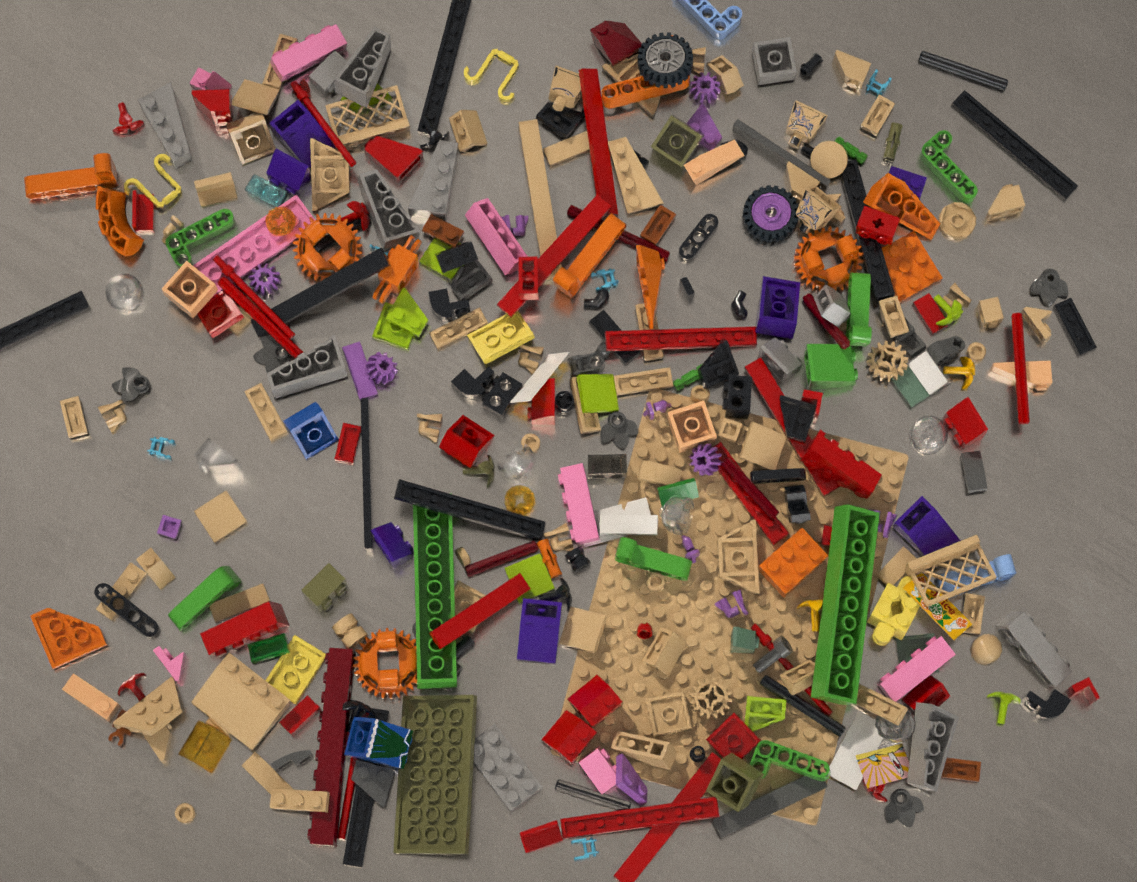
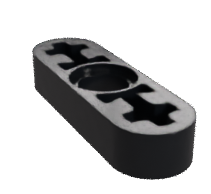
M706 214L680 246L679 257L683 261L693 260L716 231L718 218L714 214ZM706 220H713L714 226L710 225L705 231L704 228L707 224ZM696 233H701L704 236V240L696 242L693 236ZM692 244L693 247L691 248V255L687 254L685 256L683 249L688 250V248Z
M806 469L750 472V480L754 484L806 480Z

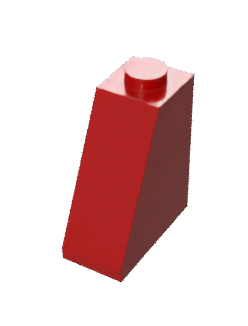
M380 136L368 140L364 146L365 155L397 183L423 158V151L421 149Z

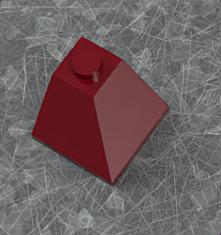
M605 20L590 29L595 46L612 66L638 52L639 48H641L642 43L625 23Z

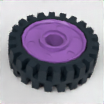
M767 185L766 188L762 186L758 190H754L748 196L743 208L745 228H747L749 234H753L755 239L759 238V241L762 242L765 240L767 243L772 241L776 243L781 239H786L787 236L792 234L799 217L796 216L798 204H796V199L792 197L790 192L787 193L786 189H779L775 185L774 187ZM772 211L776 216L769 217L766 212Z

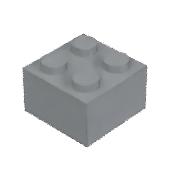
M790 37L753 43L752 54L758 85L795 80L797 71Z

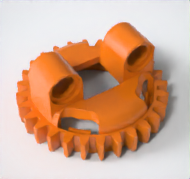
M324 213L323 218L320 219V216L317 214V220L314 221L310 217V224L303 222L305 229L298 228L301 235L295 234V237L299 240L293 242L294 245L298 246V248L293 249V252H298L294 259L301 260L297 266H304L301 270L302 272L309 271L307 277L314 274L315 281L318 277H321L322 281L334 274L332 272L320 273L318 271L333 270L336 273L354 263V261H358L359 258L356 255H362V252L357 250V248L362 247V244H357L361 237H355L358 230H351L354 226L353 224L346 225L348 219L341 222V215L334 219V213L331 214L330 218H327L326 213ZM329 233L342 248L328 261H325L313 246ZM303 240H305V252H304V254L302 253V252H303V244H304ZM351 241H352V243H353V244H352V252H351L352 257H351V255H350V242H351Z
M829 226L828 231H825L823 227L821 232L814 230V235L808 232V239L803 236V243L798 242L797 246L800 249H795V254L799 256H794V261H797L794 264V268H800L796 274H803L800 281L806 279L805 286L807 287L812 284V291L817 287L819 292L825 283L817 279L813 281L812 278L814 276L826 280L828 286L837 291V288H839L843 292V286L848 289L850 273L862 271L863 267L859 266L864 262V260L859 259L863 256V253L859 252L861 246H856L857 239L854 240L852 234L845 236L846 230L839 233V227L835 231H832L831 226ZM835 246L842 263L824 270L825 266L818 252ZM852 261H853L852 268H851L850 272L848 273V270L850 269L851 263H852Z
M386 628V631L379 629L376 635L372 632V639L365 637L367 643H360L362 650L356 649V653L359 656L353 658L358 662L353 667L359 669L354 674L355 676L361 675L357 681L358 683L364 681L361 687L363 689L369 687L368 694H371L374 690L376 698L381 693L383 700L386 694L392 700L393 694L400 698V692L407 695V688L413 691L412 684L417 685L416 646H414L416 639L410 641L411 634L404 637V630L397 634L396 628L393 631H389L388 628ZM378 652H399V671L398 669L378 670ZM410 672H413V677L410 675V677L404 682L405 686H402V681L407 677V675ZM366 675L370 676L375 682H377L378 686L376 687V684H374L370 679H367Z

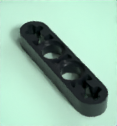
M101 583L95 587V597L140 633L147 637L154 636L157 633V622L110 585ZM99 587L102 589L106 587V592L110 596L112 595V592L116 594V596H114L110 600L109 604L106 602V600L109 599L108 597H106L105 595H103L102 597L99 596ZM117 598L124 601V607L120 610L113 607V601ZM132 610H136L140 615L139 619L135 622L131 621L128 617L129 612ZM143 616L147 618L144 621L146 624H154L152 627L154 629L153 633L151 631L146 633V627L142 624L140 628L137 626L142 621Z

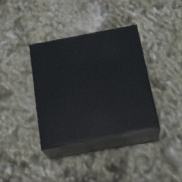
M688 278L680 279L679 285L687 301L693 299L695 292Z

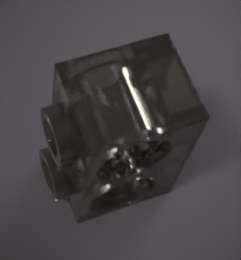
M626 454L588 455V479L627 477Z

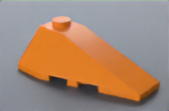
M887 173L872 185L863 203L878 211L899 217V223L932 240L941 224L928 208L923 205L916 194L911 191L909 186L890 173Z
M636 245V264L649 329H653L662 281V270H665V263L663 258L660 259L658 251L642 245Z

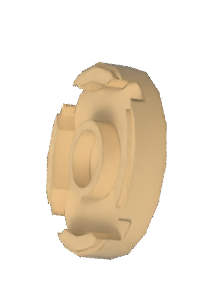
M825 141L814 148L811 153L810 162L814 170L826 178L838 177L846 169L848 155L841 144L835 141Z
M953 202L945 206L938 219L941 223L939 226L940 230L951 239L960 240L968 237L976 226L974 212L970 206L961 202Z

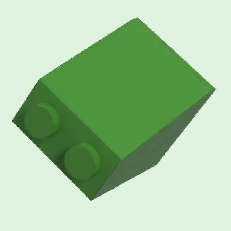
M838 344L806 345L804 361L808 390L854 386L855 380H858V371L853 366L856 356L855 351L851 350V345L845 350L841 349Z

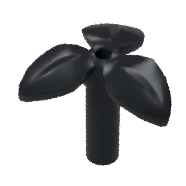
M427 116L421 118L430 136V142L420 145V147H435L439 140L444 141L448 137L449 131L442 135L433 128Z
M560 578L559 580L563 585L559 586L555 592L539 596V599L552 601L565 598L567 601V611H569L572 604L568 583L563 578Z
M350 700L343 704L342 710L353 709L347 728L348 732L351 730L353 718L359 717L361 711H366L372 717H375L372 708L363 702Z

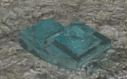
M255 174L244 189L252 196L274 208L282 205L289 195L287 191L272 185L268 180Z

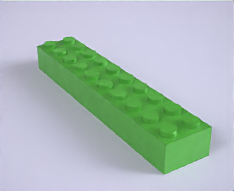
M413 505L417 689L457 688L456 639L442 649H439L429 634L455 616L452 516Z
M849 504L836 506L834 509L811 698L840 705L857 704L880 515L878 512Z

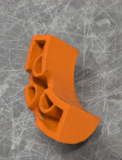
M98 186L96 210L99 212L100 220L98 224L102 235L107 237L110 242L109 245L118 253L124 256L134 255L142 247L144 239L134 233L127 221L125 213L126 193L113 188Z

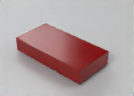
M930 293L913 302L915 309L932 335L949 326L936 325V322L945 319Z
M343 422L334 458L335 461L354 464L361 435V426Z

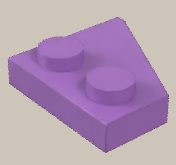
M701 104L687 124L705 135L699 146L708 152L718 146L722 136L705 105Z
M623 753L616 756V786L639 805L647 803L648 790L646 785Z

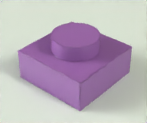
M163 515L157 534L176 540L182 520Z

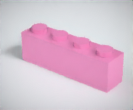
M336 24L333 26L328 25L316 35L314 33L310 34L304 41L291 44L288 47L289 49L283 52L282 50L275 52L271 57L270 64L280 81L283 82L324 61L334 50L338 53L345 50L347 42Z
M488 198L473 203L465 214L466 218L503 273L508 275L518 271V257L528 256Z
M583 463L560 468L561 474H558L560 486L564 485L565 489L562 497L564 504L568 503L569 511H566L568 522H572L573 529L570 530L572 541L576 540L577 545H582L600 540Z
M935 636L925 643L927 647L924 650L917 649L910 655L912 657L910 661L906 663L903 660L895 667L897 669L896 672L892 675L888 672L880 679L882 683L878 686L889 699L895 702L956 655L942 636L938 639Z

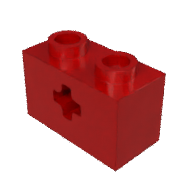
M864 206L855 233L863 238L875 239L880 244L891 245L899 226L900 218Z
M538 256L518 257L519 300H539Z

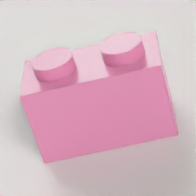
M598 746L582 757L578 763L599 792L603 794L616 785L617 767L616 764L613 766L609 759L611 757L606 749H601Z

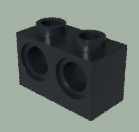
M470 240L435 254L442 273L478 260Z
M504 372L500 376L497 375L492 382L493 388L490 392L486 391L481 400L483 401V408L500 419L504 418L513 404L510 403L511 400L522 388V383ZM508 383L511 385V388L507 391L502 390V384ZM498 399L501 401V404L499 406H492L491 401Z
M729 375L728 382L724 381L723 393H726V398H723L722 410H725V417L748 419L751 406L752 377ZM733 387H739L741 390H736ZM732 404H738L740 407H735Z

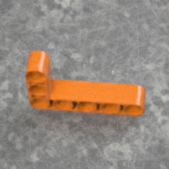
M688 75V79L686 81L683 80L682 84L678 85L676 83V86L671 88V85H668V88H664L663 85L658 88L656 83L652 86L649 84V80L646 82L643 79V76L609 84L602 88V104L605 108L613 109L681 91L689 87L690 76Z
M99 153L93 156L94 167L27 176L24 178L26 197L35 199L96 191L98 186L115 188L118 186L116 166L110 154Z
M611 213L567 270L564 267L558 270L553 278L555 286L570 298L574 297L625 230L627 224Z

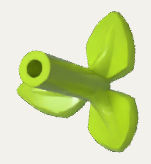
M939 294L934 297V301L947 313V318L936 322V325H950L953 320L956 321L960 318L963 310L957 300H954L952 307H950Z
M997 691L987 695V698L999 697L1001 700L997 719L999 724H1005L1008 704L1013 700L1019 704L1021 702V699L1012 693Z

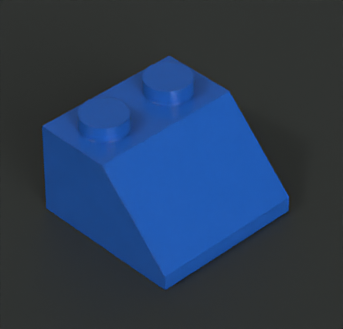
M317 402L312 403L283 421L305 459L339 440Z

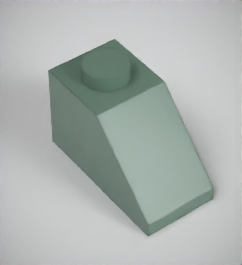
M733 627L730 652L754 654L755 648L758 649L759 637H755L756 631Z

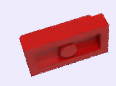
M133 190L132 227L135 233L154 232V204L144 194H138L137 190Z
M804 389L800 401L816 405L812 423H816L823 393Z
M929 675L905 695L902 701L915 714L916 702L933 704L939 707L950 697V694L943 683Z
M1089 677L1072 685L1065 691L1068 698L1083 692L1089 705L1100 699Z
M307 695L279 723L294 737L321 711V708Z
M557 820L519 833L526 854L563 841Z

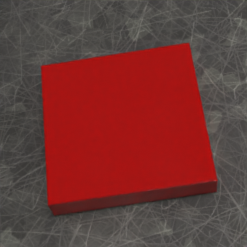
M224 290L213 296L197 314L212 338L245 318L234 300Z
M735 712L706 739L723 758L733 753L742 760L762 741Z

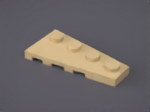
M623 137L609 141L608 144L627 214L660 206V204L663 205L662 199L628 139Z

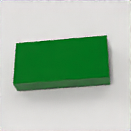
M695 478L657 488L662 507L699 497Z
M285 633L247 644L253 664L290 653Z

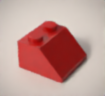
M229 89L192 90V97L196 107L213 123L226 126L227 123L234 121L232 96Z
M555 378L548 379L532 398V407H528V419H531L532 425H555Z
M969 397L959 402L944 415V424L953 431L955 442L958 446L961 445L963 449L981 440L988 431L987 426Z
M462 415L446 431L439 448L446 454L459 460L463 465L471 468L479 460L495 435Z
M598 675L567 699L592 729L617 710L623 702Z
M566 710L541 741L572 765L594 739L597 732L582 719Z

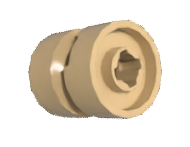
M352 613L341 618L332 627L338 637H343L342 643L347 649H353L363 642L365 637H368L363 627L357 626L358 621Z

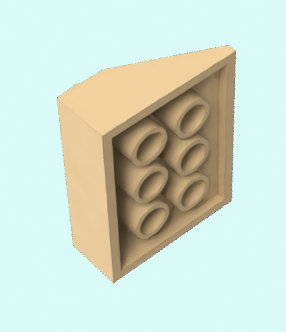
M228 653L191 701L195 707L221 725L250 750H253L290 707V699L231 653Z

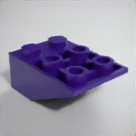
M299 100L295 101L269 123L271 131L300 162L308 165L309 169L311 168L310 138L335 148L333 142Z
M923 496L895 521L892 526L921 556L961 541L938 511Z
M523 598L517 660L556 664L562 602Z

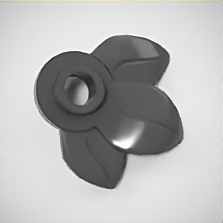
M1046 269L1041 273L1040 278L1033 281L1031 294H1040L1043 303L1046 306H1050L1056 301L1058 296L1062 298L1068 297V286L1065 281L1060 279L1056 270ZM1049 274L1053 276V280L1051 282L1047 280V276Z
M272 336L261 337L264 348L253 355V358L258 363L266 364L265 369L268 373L281 366L282 363L288 361L291 357ZM280 351L285 352V355L282 357L278 354Z
M130 367L122 368L124 378L112 384V388L122 394L121 399L123 401L134 400L139 394L145 393L150 388L148 378L140 375L137 369Z
M613 412L608 417V423L601 429L602 443H607L613 440L617 447L625 449L629 443V435H637L638 427L634 421L626 419L623 413ZM619 419L621 423L616 425L613 421Z
M897 789L892 793L891 802L886 806V820L888 823H892L898 819L903 825L912 827L915 821V812L923 811L924 806L918 797L910 796L909 792L905 789ZM897 796H903L904 801L898 802Z

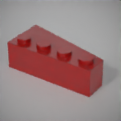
M820 429L809 443L800 461L806 467L819 471L823 477L836 481L842 488L850 489L856 496L868 499L882 474L863 460L857 461L854 454L849 450L843 451L838 447L839 443L836 440H828L824 437L826 433Z
M267 601L200 633L208 655L221 657L227 654L228 650L238 649L244 646L245 643L255 641L264 635L288 626L289 622L280 603Z

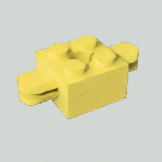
M910 576L902 578L897 587L890 583L886 585L867 623L876 627L872 639L877 645H887L893 636L902 641L920 607L903 589L912 580Z

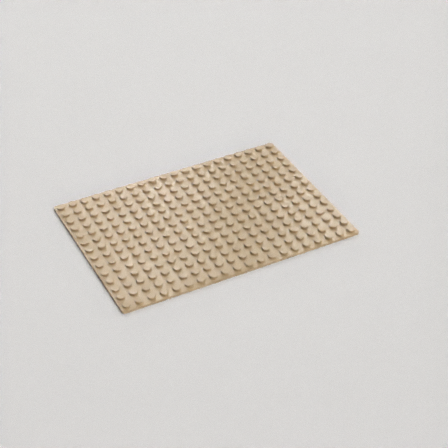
M659 389L648 392L646 403L650 401L654 411V419L650 420L649 416L644 417L642 414L618 505L622 504V508L625 510L627 502L646 497L650 514L658 515V535H629L625 537L637 541V545L685 558V554L688 552L682 546L681 536L685 535L691 539L694 545L693 550L699 549L700 555L696 557V562L692 564L687 581L664 576L666 580L664 589L654 593L646 586L647 577L654 572L615 561L620 538L608 541L589 609L591 612L606 615L607 620L597 652L592 653L578 649L561 715L567 710L583 720L567 699L598 675L623 702L617 710L593 728L597 735L575 761L579 762L582 757L599 746L601 749H606L611 757L609 760L614 766L616 764V756L621 754L611 750V745L617 731L669 742L677 752L670 770L646 764L626 755L625 757L641 779L682 790L712 752L719 758H723L706 739L734 712L745 722L747 696L781 699L760 684L765 675L786 687L780 678V674L787 670L778 660L761 673L755 670L753 664L770 652L760 642L758 649L755 648L754 654L730 652L733 627L751 630L750 627L756 623L765 634H768L773 639L772 642L781 635L788 640L792 646V653L786 658L794 667L808 660L815 663L819 631H812L811 608L804 606L797 609V606L807 600H823L828 558L785 598L778 593L759 571V594H754L719 578L718 538L749 523L753 518L718 471L713 472V475L701 476L699 472H693L694 465H689L693 462L689 458L693 454L692 449L679 453L667 420V413L695 403L690 397ZM662 400L671 403L672 407L663 413L660 411L655 412L653 408V403ZM710 402L705 403L717 436L716 441L710 443L712 447L721 442L749 479L750 472L766 470L740 459L739 455L742 446L719 437L718 434L724 418L742 423L746 427H749L751 422H755L785 435L777 421L749 413L748 419L725 417V410H722L721 405ZM809 429L808 434L813 439L819 431ZM826 433L824 437L830 441L832 439L836 440L839 443L838 447L843 451L849 450L854 454L857 461L863 460L882 474L868 499L860 498L850 489L842 488L841 486L823 497L807 470L806 480L754 484L779 511L776 517L789 533L788 536L773 546L756 524L758 567L801 528L829 556L830 547L821 546L824 525L832 527L836 506L849 504L867 510L881 511L879 523L884 524L885 527L888 512L895 514L908 462V455ZM786 437L776 469H806ZM641 461H651L682 470L680 481L695 478L699 497L662 507L657 488L663 485L637 479ZM804 485L811 520L801 524L789 523L784 487ZM884 528L882 532H877L867 621L878 582L876 575L881 570L888 538L883 537ZM741 590L744 605L749 614L744 615L732 594L733 592ZM726 597L731 608L736 605L738 606L740 614L733 618H727L724 611L716 607L715 603ZM821 607V609L819 610V627H820L822 607ZM647 622L652 626L653 635L649 639H641L637 636L638 625L640 623L646 624ZM661 627L675 632L687 642L669 675H665L659 669L642 661ZM705 677L709 681H712V678L715 677L716 682L722 679V686L728 684L729 687L726 691L732 692V695L728 697L732 700V703L727 704L730 707L729 711L723 710L725 714L723 717L717 714L716 720L713 716H710L709 720H707L705 714L699 717L700 711L694 712L693 709L696 706L690 705V702L694 700V698L690 697V693H695L692 687H699L697 682L700 680L704 683ZM709 686L702 688L700 693L707 691ZM716 687L719 695H723L722 691ZM712 690L709 697H706L709 699V706H711L713 700H716L713 698ZM804 690L796 694L821 710ZM684 691L692 730L653 737L645 699ZM698 701L700 706L706 710L704 703ZM824 701L833 711L829 716L842 724L847 705ZM787 702L784 720L753 731L761 740H768L827 762L829 766L833 761L839 736ZM723 704L714 706L713 711L719 709ZM695 746H701L705 751V757L701 762H694L690 758V751ZM765 746L761 749L760 753L767 755L770 753L771 748ZM756 747L743 759L748 764L751 762ZM551 749L552 755L561 757L554 750ZM699 751L694 752L696 756L701 755ZM782 753L779 756V760L782 762L789 759V754ZM800 760L797 766L803 769L807 767L808 762ZM771 764L767 776L761 779L751 801L804 775ZM756 765L754 767L760 772L764 770L763 765ZM824 767L819 769L821 773H826ZM826 788L772 815L809 825H816ZM706 791L705 794L703 795V796H706V797H709V798H710V797H714L713 795H711V794L708 793L707 791Z

